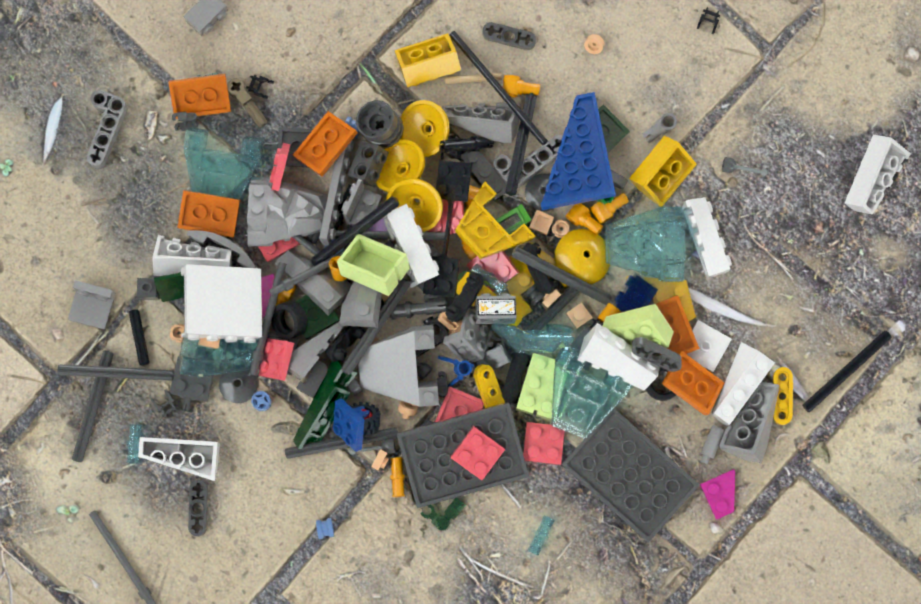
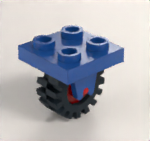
M342 398L336 400L333 424L334 433L341 437L355 452L361 450L363 434L370 436V433L374 434L375 431L379 430L381 415L379 408H375L373 404L369 406L368 402L366 404L359 402V405L353 403V406H349Z

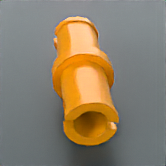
M390 458L392 497H404L405 475L403 474V458Z

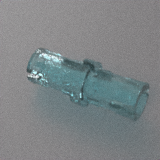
M475 264L472 267L470 273H480L483 276L486 287L489 286L499 295L506 291L508 285L495 277L493 272H488L479 264Z
M129 424L126 463H132L134 455L133 463L139 464L138 453L142 425L136 424L135 432V424Z
M545 515L543 516L537 531H534V538L527 551L537 556L539 555L545 540L549 538L548 534L555 520Z

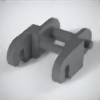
M178 112L172 115L173 121L176 120V117H178V121H183L182 123L175 124V131L179 130L178 127H180L181 131H189V129L196 128L199 125L198 121L195 120L197 118L195 113Z
M166 389L164 391L169 399L165 404L158 406L154 399H151V402L158 412L162 411V417L168 418V414L174 410L178 411V406L173 404L175 401ZM168 404L172 405V407L167 411H164L162 409Z

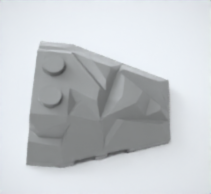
M270 177L251 178L247 213L248 246H271L275 241L283 239L284 241L291 240L290 237L301 235L303 237L321 232L327 194L284 181L281 182L279 191L272 190L273 183L269 182Z

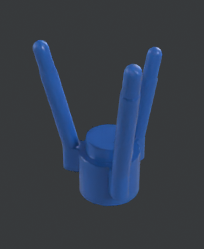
M438 356V359L454 364V372L457 377L448 384V387H452L459 380H462L463 376L469 375L474 367V364H470V362L465 360L458 361L457 359Z

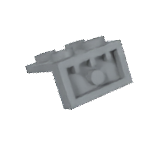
M360 179L357 180L356 184H352L349 192L351 196L348 201L345 200L342 206L346 224L354 226L375 210L383 199L381 195L366 190Z
M75 280L73 288L76 292L68 320L105 329L116 293L107 288Z
M469 308L463 316L460 332L444 336L443 343L461 361L476 362L484 359L489 328L486 324H476V314Z

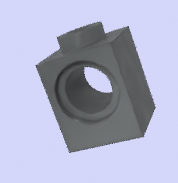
M137 278V298L139 300H159V293L155 286L154 278Z

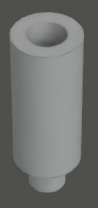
M712 425L700 453L703 455L700 462L708 465L709 460L714 459L725 430Z

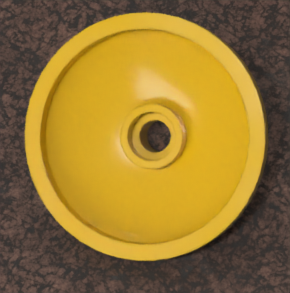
M419 100L411 103L403 111L400 118L403 121L404 130L400 140L415 142L422 149L425 157H431L440 152V141L448 140L449 136L448 117L441 106L429 100Z
M399 140L392 147L385 148L389 154L376 182L380 189L388 193L394 184L403 179H420L425 167V156L422 149L415 142Z
M416 178L403 179L394 184L388 192L386 200L392 196L398 199L399 206L396 208L407 204L408 208L413 210L415 215L413 219L416 225L420 226L422 232L432 229L439 222L443 212L442 199L438 191L428 182Z
M576 229L568 232L559 240L555 249L556 267L591 285L600 281L609 270L611 254L607 243L599 234L596 235L588 229ZM584 252L589 254L588 258L584 256Z

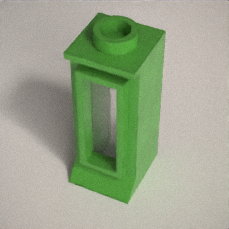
M522 204L495 219L509 235L522 224L526 226L531 224V218Z

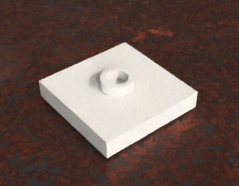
M698 320L692 331L700 349L687 355L713 373L732 339Z

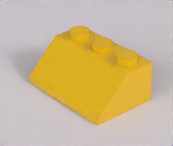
M448 33L394 50L407 87L417 86L429 80H436L441 76L452 75L461 70L457 52Z
M664 135L629 180L639 191L662 208L697 164L679 142Z

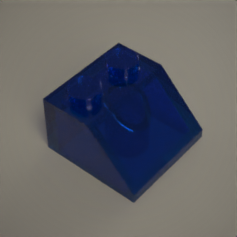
M635 273L627 278L625 282L626 287L623 292H618L614 299L616 301L614 305L622 312L648 306L658 289L653 283Z

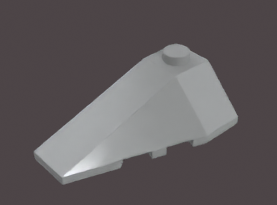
M497 102L496 106H485V103H481L476 107H468L466 104L442 107L450 124L492 141L512 143L517 134L519 118L505 102Z
M353 281L341 307L339 325L378 328L382 293Z

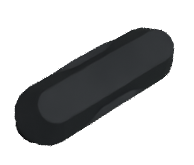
M536 242L534 244L526 243L522 248L537 257V254L541 253V248H538L540 245ZM527 265L540 293L550 294L552 289H556L557 283H554V278L550 277L548 279L546 274Z
M472 272L466 278L467 282L462 288V292L453 304L448 306V310L445 311L449 321H460L475 301L477 294L484 285V279L480 273Z
M348 326L327 349V356L333 362L345 360L347 357V347H350L358 338L361 339L366 332V328Z
M524 350L514 353L506 376L502 397L509 404H516L519 401L521 378L526 367L530 365L531 356Z

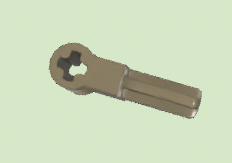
M238 78L231 79L227 85L230 95L239 101L259 128L264 127L268 121L247 93L243 81ZM237 86L240 90L237 92L233 87Z

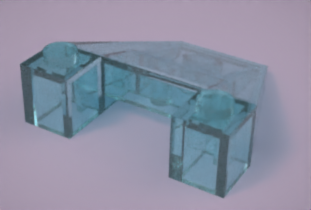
M189 127L185 133L184 154L192 191L241 199L262 159L264 139L245 136L242 139L241 154L206 149L208 130Z
M563 343L555 359L551 425L585 439L628 394L632 385L624 382L621 376L613 377L608 372L603 380L582 372L581 370L585 362L578 361L580 350Z

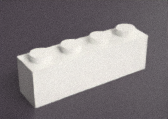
M873 135L847 195L845 204L854 211L873 214L884 197V190L886 187L891 186L894 174L900 172L903 167L901 163L904 159H908L911 153L891 137Z
M705 197L686 200L682 210L706 279L729 272L730 266H732L729 255H725L723 249L726 248L725 242L722 237L719 238L717 232L719 225L717 220L712 218L711 212H713L710 201L707 202Z
M405 204L392 210L383 217L390 238L393 241L396 240L395 249L407 254L410 266L407 274L411 279L409 281L410 288H413L439 275V267L430 256L431 250L429 245L423 241V232L413 219L415 218L413 210Z
M158 235L153 253V276L179 273L186 264L232 267V250L209 245L204 248L199 243L191 242V244L181 243L180 239L173 238L170 241L166 240L165 236Z
M598 323L584 337L578 361L582 363L588 361L592 363L591 367L596 369L601 367L607 370L608 374L613 377L621 376L624 382L642 390H645L658 377L660 369L659 366L633 354L630 344Z
M741 342L712 416L725 426H729L775 362L760 351Z
M140 437L138 457L215 481L219 463L220 443Z

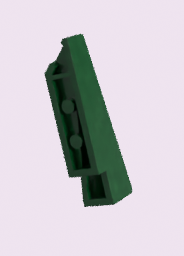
M342 361L331 362L326 376L318 388L293 439L297 448L302 449L304 444L312 441L315 443L322 441L334 421L335 401L341 398L346 401L351 393L346 387L357 375V372L353 370L350 375L345 374L341 370L344 364Z

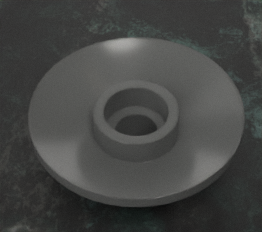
M550 174L535 175L526 185V200L536 210H552L541 209L544 194L540 190L546 188Z
M234 365L222 373L219 380V389L226 400L232 403H244L250 400L256 393L257 378L255 375L249 374L250 369L248 367ZM236 380L241 381V385L239 387L234 386V382Z

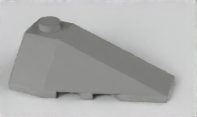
M289 250L274 263L277 267L279 262L286 263L284 274L290 279L314 266L310 260ZM327 268L296 284L328 316L344 302L352 286L347 280L335 281L331 271Z
M339 322L295 349L291 355L288 371L299 380L304 378L317 362L319 356L327 349L330 342L344 326L339 325Z
M761 381L748 399V403L736 415L737 418L725 429L719 446L720 449L743 460L762 463L768 446L780 387L778 384Z

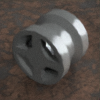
M534 284L522 297L528 299L530 305L534 307L542 300L545 293H540Z

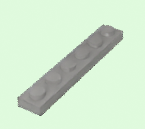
M353 140L334 164L319 236L322 244L326 246L335 239L336 230L334 226L335 222L339 220L338 207L343 201L342 188L345 187L347 181L345 173L346 169L350 167L349 154L353 151Z

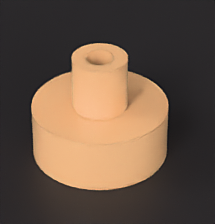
M589 35L584 43V47L591 54H599L604 47V40L599 35Z
M400 401L398 410L403 414L402 417L404 419H410V416L417 414L419 406Z

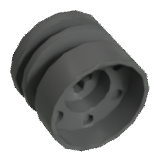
M374 100L367 102L357 113V129L370 143L385 149L395 145L402 137L404 130L403 121L391 106L384 101Z

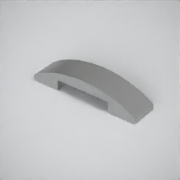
M193 230L187 232L189 238L204 246L211 240L225 249L232 250L233 253L239 256L237 260L239 265L245 268H256L249 256L229 239L207 231Z

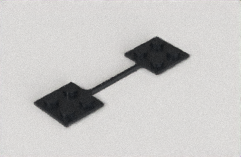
M439 160L436 190L441 199L448 201V213L443 252L439 257L431 256L432 260H435L438 264L439 275L424 282L423 294L456 298L460 259L449 258L447 252L453 203L455 201L468 202L472 163Z

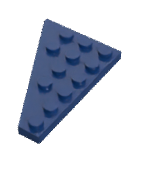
M595 92L576 95L573 109L570 112V118L567 127H565L561 145L557 152L558 155L555 164H553L544 198L541 202L542 210L616 196Z

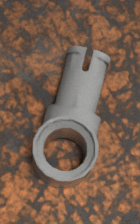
M665 113L655 122L654 126L642 133L644 138L651 135L646 139L648 143H651L662 133L665 134L669 130H673L677 125V119L673 114ZM670 116L674 119V124L671 127L664 126L663 120L665 117Z

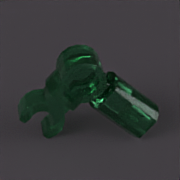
M456 497L444 511V516L440 512L437 514L432 505H427L431 509L429 515L421 512V515L425 519H431V523L438 530L447 531L450 527V521L452 519L455 520L466 505Z

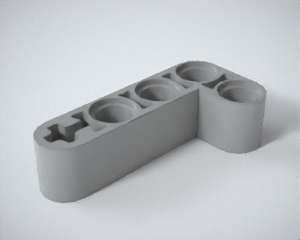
M95 90L90 96L91 103L97 110L104 112L88 151L87 161L93 168L102 169L108 161L128 108L121 97L102 90ZM102 96L105 98L103 103L96 104L98 97ZM116 103H122L120 110H113ZM111 120H114V127L107 128V123ZM102 138H108L106 145L102 146L99 144ZM99 156L101 158L100 161L96 160L95 162L93 158H97Z
M562 135L554 136L545 145L524 159L518 188L556 160L559 147L554 148L556 142L558 144L561 143ZM546 153L549 159L542 161L539 159V154ZM499 155L495 158L493 166L507 185L512 161L506 155ZM499 161H505L507 163V167L504 169L498 168L497 163ZM530 164L534 167V170L526 172L523 167Z

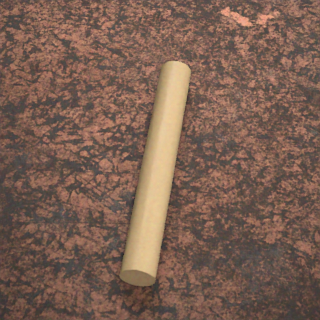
M491 73L497 81L502 80L501 73ZM482 74L445 77V84L487 81Z

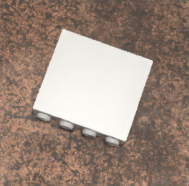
M186 264L181 268V276H184L185 332L181 334V337H188V340L191 341L207 338V341L225 339V342H237V340H244V343H255L256 340L262 337L261 269Z

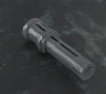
M444 300L412 304V302L406 301L405 304H398L390 318L395 320L397 317L411 318L413 315L442 313L448 310L446 308L448 307V302Z

